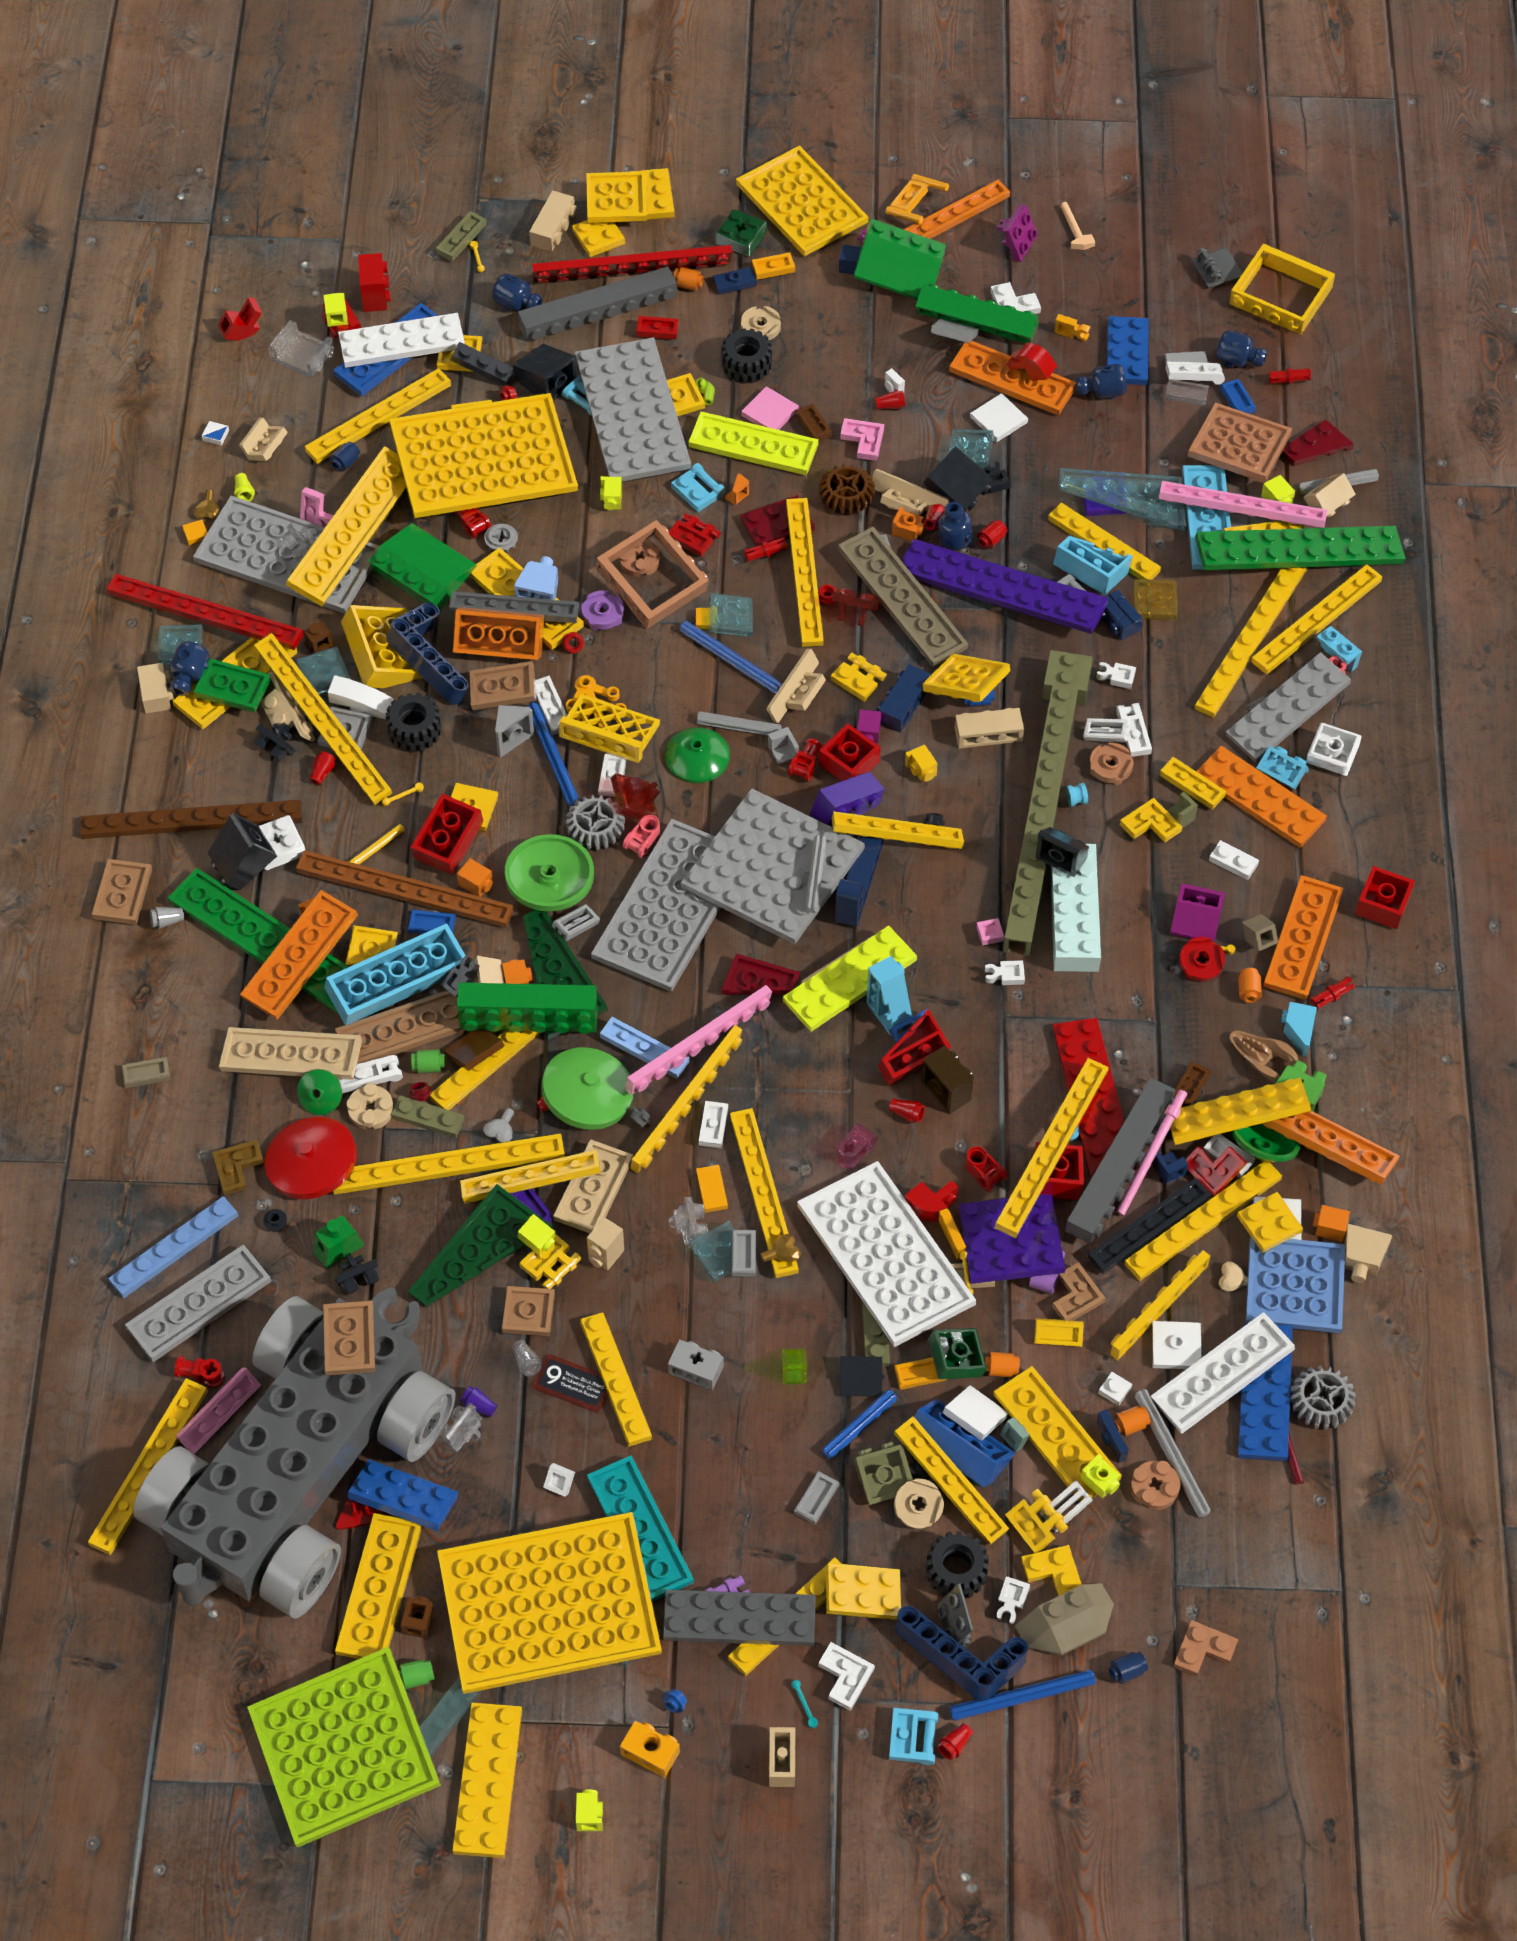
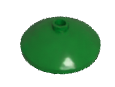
M694 727L682 730L669 740L665 748L667 768L675 777L685 782L705 783L719 777L729 764L730 751L727 742L721 735L707 728Z
M1263 1124L1232 1131L1236 1142L1244 1151L1263 1161L1275 1163L1289 1161L1297 1156L1300 1149V1143L1286 1138L1283 1134L1269 1129Z

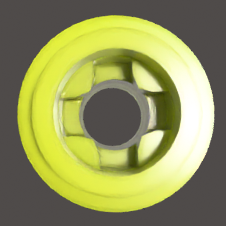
M237 474L235 476L234 496L249 502L252 501L255 495L252 485L245 474Z

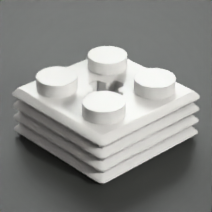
M1320 723L1309 749L1306 762L1347 776L1362 736Z
M289 815L259 826L277 854V857L264 868L265 870L301 858L305 846Z

